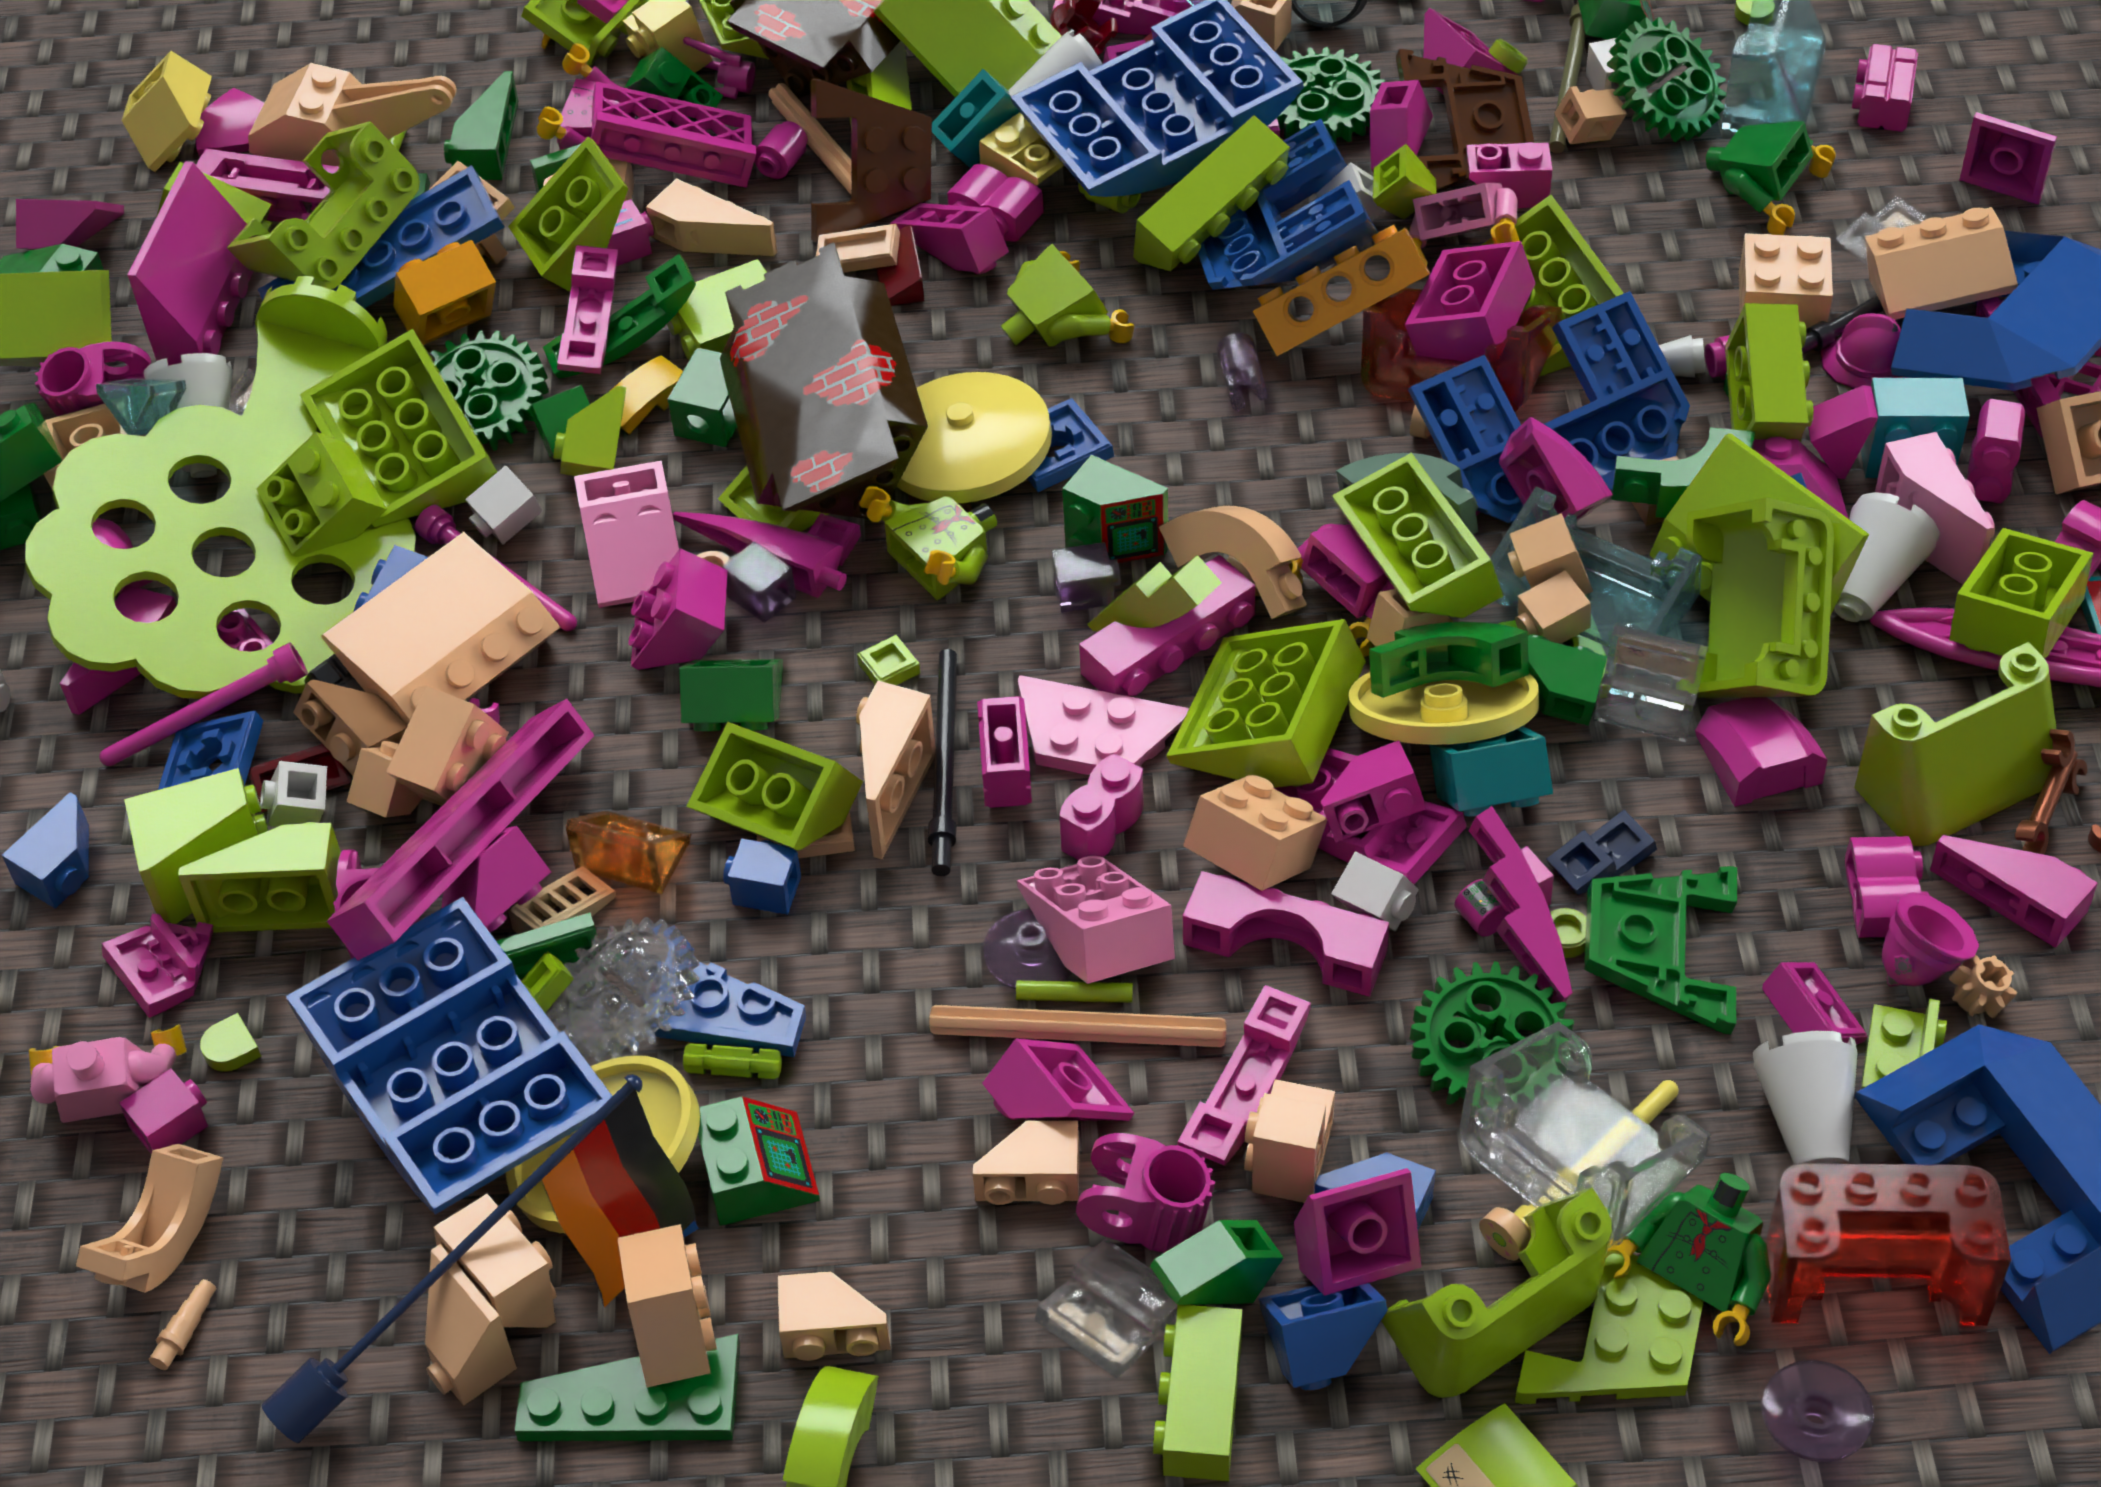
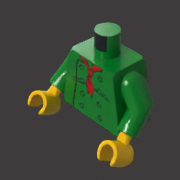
M1805 121L1747 125L1738 129L1726 147H1710L1706 154V166L1709 171H1720L1724 188L1729 194L1738 195L1759 214L1764 211L1769 216L1767 230L1771 235H1784L1786 226L1791 228L1795 219L1794 209L1787 204L1775 205L1772 201H1781L1809 161L1808 169L1813 175L1820 178L1827 177L1836 158L1834 148L1829 145H1819L1817 147L1812 145L1813 140L1808 137Z
M1721 1173L1713 1191L1705 1186L1695 1185L1686 1193L1673 1191L1645 1206L1620 1235L1622 1242L1619 1245L1611 1244L1608 1246L1606 1258L1610 1254L1615 1253L1623 1256L1625 1259L1623 1267L1615 1273L1614 1279L1624 1278L1628 1275L1631 1269V1255L1634 1252L1640 1253L1636 1261L1637 1263L1722 1311L1713 1322V1331L1718 1339L1723 1335L1727 1324L1737 1322L1740 1325V1329L1735 1336L1734 1344L1736 1346L1746 1344L1750 1337V1329L1746 1323L1747 1316L1755 1314L1771 1280L1767 1243L1761 1237L1763 1221L1760 1217L1741 1207L1750 1189L1749 1184L1734 1174Z

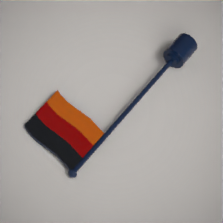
M634 1074L625 1076L624 1078L627 1083L341 1359L334 1363L330 1359L325 1358L320 1363L314 1358H309L262 1404L264 1413L275 1427L295 1443H300L348 1397L347 1391L343 1387L348 1382V1378L343 1371L540 1181H542L558 1223L591 1269L600 1291L602 1305L605 1308L625 1288L618 1238L681 1224L683 1232L696 1219L694 1205L683 1179L653 1136L637 1092L640 1093L643 1086L640 1077Z

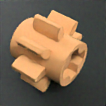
M1975 954L1972 959L1964 961L1949 977V980L1957 985L1952 999L1957 1001L1972 1017L1974 1014L1986 1011L1991 1018H1994L2017 995V991L2009 987L2014 973L2002 961L1998 960L1995 955L1980 960Z

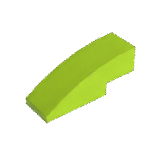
M1198 555L1173 575L1159 562L1113 600L1087 625L1092 631L1097 632L1114 621L1137 628L1161 626L1183 616L1198 606L1222 582Z

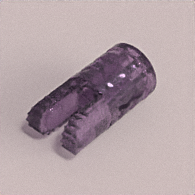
M1245 333L1230 334L1224 337L1217 346V353L1222 365L1232 409L1235 411L1245 408L1242 389L1252 388L1254 394L1261 401L1269 397L1255 350L1254 340Z

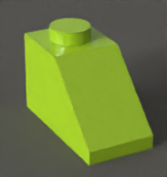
M1407 144L1374 167L1373 201L1377 206L1402 219L1415 212L1413 199L1437 194L1436 178Z
M615 387L569 418L565 434L557 433L553 458L561 460L560 474L579 476L614 469L626 387Z

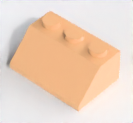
M1992 207L1985 209L1971 208L1963 214L1946 218H1928L1920 224L1902 228L1889 227L1882 229L1876 234L1865 236L1869 280L1886 315L1894 320L1904 318L1906 309L1940 310L2010 294L2018 286L2005 231Z

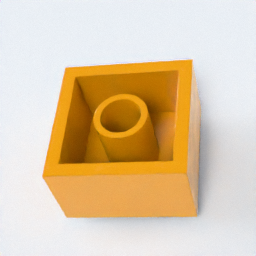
M473 240L461 245L458 242H454L441 248L437 255L424 261L414 259L405 263L399 269V272H396L393 306L406 330L413 329L422 344L425 345L490 316L496 281Z

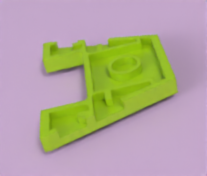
M1610 1254L1605 1260L1582 1361L1575 1362L1526 1350L1515 1403L1536 1404V1399L1556 1397H1569V1402L1580 1401L1581 1396L1615 1394L1616 1399L1685 1396L1704 1301L1637 1263L1638 1256L1634 1254L1630 1257L1631 1269L1628 1275L1624 1278L1614 1279L1615 1273L1623 1267L1625 1259L1619 1254Z

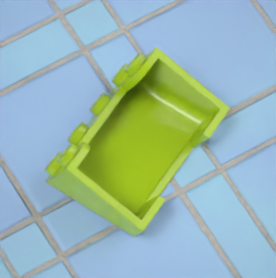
M371 121L326 133L302 161L330 190L328 195L305 221L299 218L283 220L270 233L254 218L231 242L227 249L245 267L251 271L293 282L296 281L297 276L314 277V285L328 289H334L342 283L419 190L420 180L415 168ZM326 150L335 152L339 157L340 166L335 173H329L322 166L321 157Z

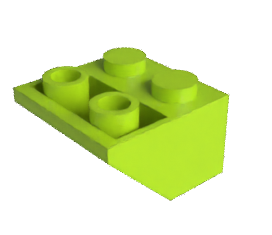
M315 432L256 488L291 554L297 557L357 538L387 510L351 445Z

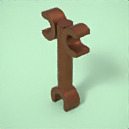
M2051 729L2049 734L2053 741V748H2043L2041 751L2043 763L2052 765L2029 820H2022L2016 829V840L2026 841L2022 849L2023 851L2045 854L2049 839L2047 827L2061 794L2078 795L2079 788L2076 784V775L2086 776L2088 772L2086 762L2083 759H2077L2078 753L2075 751L2074 735L2071 731Z

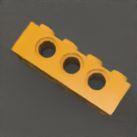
M1393 224L1371 236L1375 244L1359 252L1355 245L1334 256L1333 258L1337 265L1321 272L1319 267L1316 266L1297 276L1295 279L1299 285L1283 293L1279 286L1260 296L1258 300L1261 306L1254 309L1253 313L1276 356L1428 276L1430 272L1407 228L1405 227L1397 231ZM1374 255L1383 256L1389 262L1390 272L1383 279H1373L1366 273V261ZM1343 276L1349 280L1352 291L1348 298L1337 300L1330 296L1327 285L1331 278ZM1302 296L1312 302L1314 311L1309 319L1298 320L1293 317L1290 312V303L1294 298Z

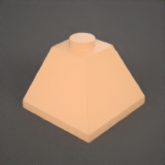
M441 1244L431 1250L430 1272L448 1255ZM455 1263L428 1290L425 1345L432 1364L426 1370L442 1394L445 1395L451 1390L463 1406H465L516 1370L517 1367L500 1315Z

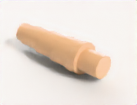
M201 1280L195 1286L188 1299L183 1302L176 1315H173L166 1328L162 1329L156 1339L158 1345L149 1357V1362L153 1366L161 1370H167L176 1355H183L184 1349L192 1338L195 1328L201 1321L202 1314L216 1291V1286L208 1280Z

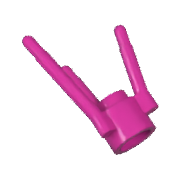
M684 37V44L722 60L721 62L711 61L705 68L718 71L717 82L718 84H723L724 87L714 89L721 93L723 97L736 99L738 92L750 93L755 79L754 62L742 60L740 55L730 54L701 41Z

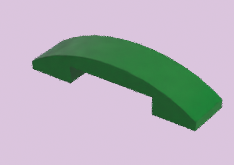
M680 254L645 277L650 287L649 290L611 315L603 366L628 354L653 337L686 303L696 283L684 258ZM562 334L543 346L553 373L558 378L584 373L557 370Z

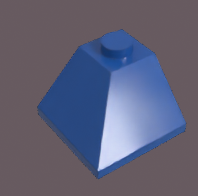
M1369 1283L1325 1296L1315 1285L1259 1298L1260 1309L1281 1372L1294 1388L1300 1386L1303 1390L1324 1388L1332 1383L1331 1378L1346 1375L1388 1311L1386 1299Z

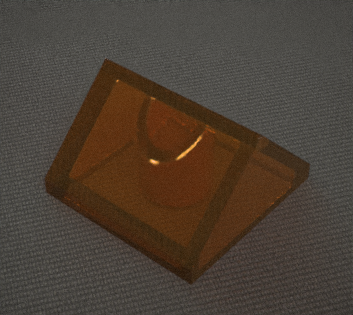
M607 810L567 819L566 833L575 870L583 866L596 876L663 894L691 839L690 833Z

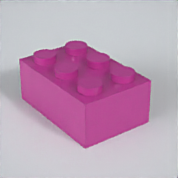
M1521 241L1442 250L1405 323L1420 366H1449L1454 363L1468 362L1484 354L1488 362L1501 358L1535 285V280Z

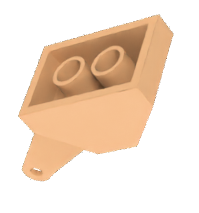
M310 63L274 83L248 135L249 153L302 162L326 133L371 121L387 139H390L447 110L455 97L457 88L454 82L445 76L361 84L348 71ZM326 150L322 154V164L340 166L339 157L335 152Z

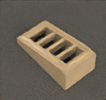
M581 866L542 888L528 902L522 905L517 903L509 909L508 913L512 928L516 933L520 934L589 912L591 916H594L616 897V892L585 867ZM585 884L595 893L587 896L578 888ZM571 895L579 902L573 905L566 898ZM559 906L563 911L557 913L553 909ZM544 916L548 918L544 922L540 920Z

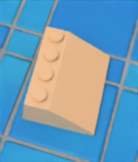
M463 532L329 629L321 638L364 691L378 695L408 726L426 686L468 701L547 641L560 626L528 587Z

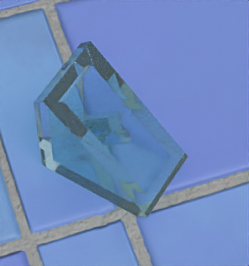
M129 378L96 384V390L128 435L139 436L148 434L160 418L176 410L186 390V381Z

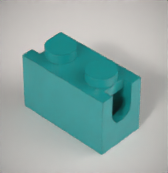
M982 69L932 122V133L951 153L968 167L972 168L973 165L980 161L979 141L1018 114L1019 110L1012 103L1010 92L985 69Z

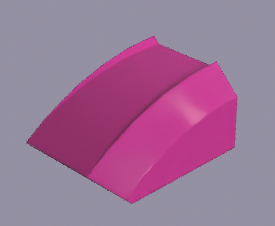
M1529 417L1510 435L1500 456L1499 464L1534 524L1562 513L1568 527L1592 513L1595 508L1613 496L1599 473L1575 447L1551 428L1532 417Z
M1745 697L1709 706L1695 729L1696 737L1734 807L1751 803L1758 798L1823 783L1828 760L1818 743L1795 716L1768 697Z

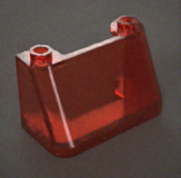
M1403 288L1363 311L1361 378L1365 388L1372 395L1414 402L1408 391L1411 386L1466 363L1463 361L1416 355L1405 323L1422 292L1421 289ZM1548 305L1531 306L1520 315L1517 326H1512L1507 330V338L1503 342L1490 344L1485 348V356L1514 412L1520 409L1529 399L1557 341L1552 327L1561 321L1562 307Z

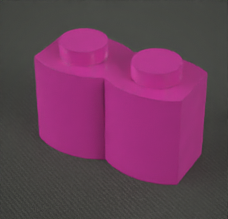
M984 164L973 165L947 192L948 205L991 208L1002 236L1006 241H1018L1044 213L1042 190L1022 178L1007 177L999 170Z
M1989 399L1980 410L1977 433L1971 445L1966 479L1972 483L1977 500L2001 504L2010 494L2014 468L2020 458L2025 421V410L2021 403Z
M1117 754L1106 757L1095 766L1089 776L1088 784L1071 793L1061 807L1059 815L1061 851L1077 860L1088 856L1104 858L1110 852L1115 843L1116 834L1130 828L1142 813L1144 805L1143 768Z
M1909 836L1851 837L1849 839L1845 855V868L1848 888L1852 897V909L1857 935L1859 938L1886 937L1889 931L1890 918L1896 912L1899 897L1910 892L1929 896L1927 891L1921 892L1919 884L1923 875L1921 852L1913 850Z

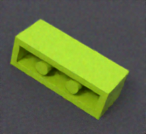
M1178 1305L1176 1325L1166 1324L1163 1356L1172 1357L1171 1373L1161 1372L1158 1405H1167L1166 1421L1156 1420L1153 1454L1163 1455V1476L1229 1481L1242 1341V1309Z

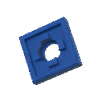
M1072 398L1048 408L1052 428L1050 447H1065L1054 451L1055 457L1046 456L1036 471L1027 478L1037 492L1072 477L1091 455L1105 461L1114 457L1113 445Z
M250 711L193 724L176 732L158 790L239 768L245 785L264 720L256 711ZM217 759H220L222 764L212 771L209 766Z

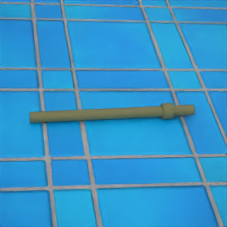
M1578 0L1577 4L1572 7L1569 24L1572 29L1556 109L1569 88L1577 86L1586 40ZM1555 115L1549 148L1551 152L1558 154L1564 151L1567 137Z

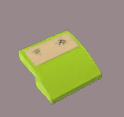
M1505 1403L1462 1430L1416 1468L1430 1487H1579Z

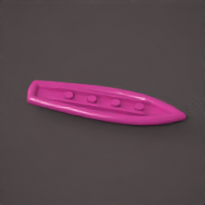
M1928 607L1877 611L1870 619L1872 625L1893 637L1949 659L1998 670L2002 658L2001 655L1987 651H1975L1963 644L1949 640L1954 615L1953 608ZM2066 627L2045 659L2049 667L2050 680L2101 687V635Z

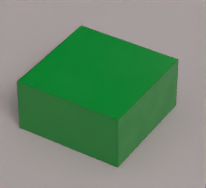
M582 385L533 403L529 407L549 457L554 455L557 433H566L568 419L590 405Z

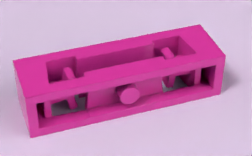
M205 149L196 164L201 172L270 203L268 221L282 222L291 218H299L305 221L310 214L306 212L302 201L312 203L311 210L314 211L330 192L322 181L301 161ZM322 164L323 168L329 173H335L339 169L338 166Z

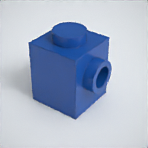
M741 838L735 856L728 857L723 874L724 884L729 885L732 904L788 915L801 880L798 852L772 841H754Z

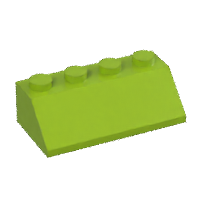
M1253 115L1137 219L1133 257L1139 263L1168 271L1175 268L1181 261L1184 264L1191 261L1199 252L1203 241L1210 235L1217 237L1228 226L1230 217L1239 209L1242 211L1247 210L1257 200L1259 191L1268 183L1274 185L1285 175L1288 170L1287 160L1290 147Z
M1412 452L1332 495L1338 508L1411 611L1464 618L1504 596L1491 559Z

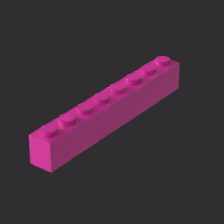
M568 699L531 717L327 920L328 924L357 961L396 942L595 736Z

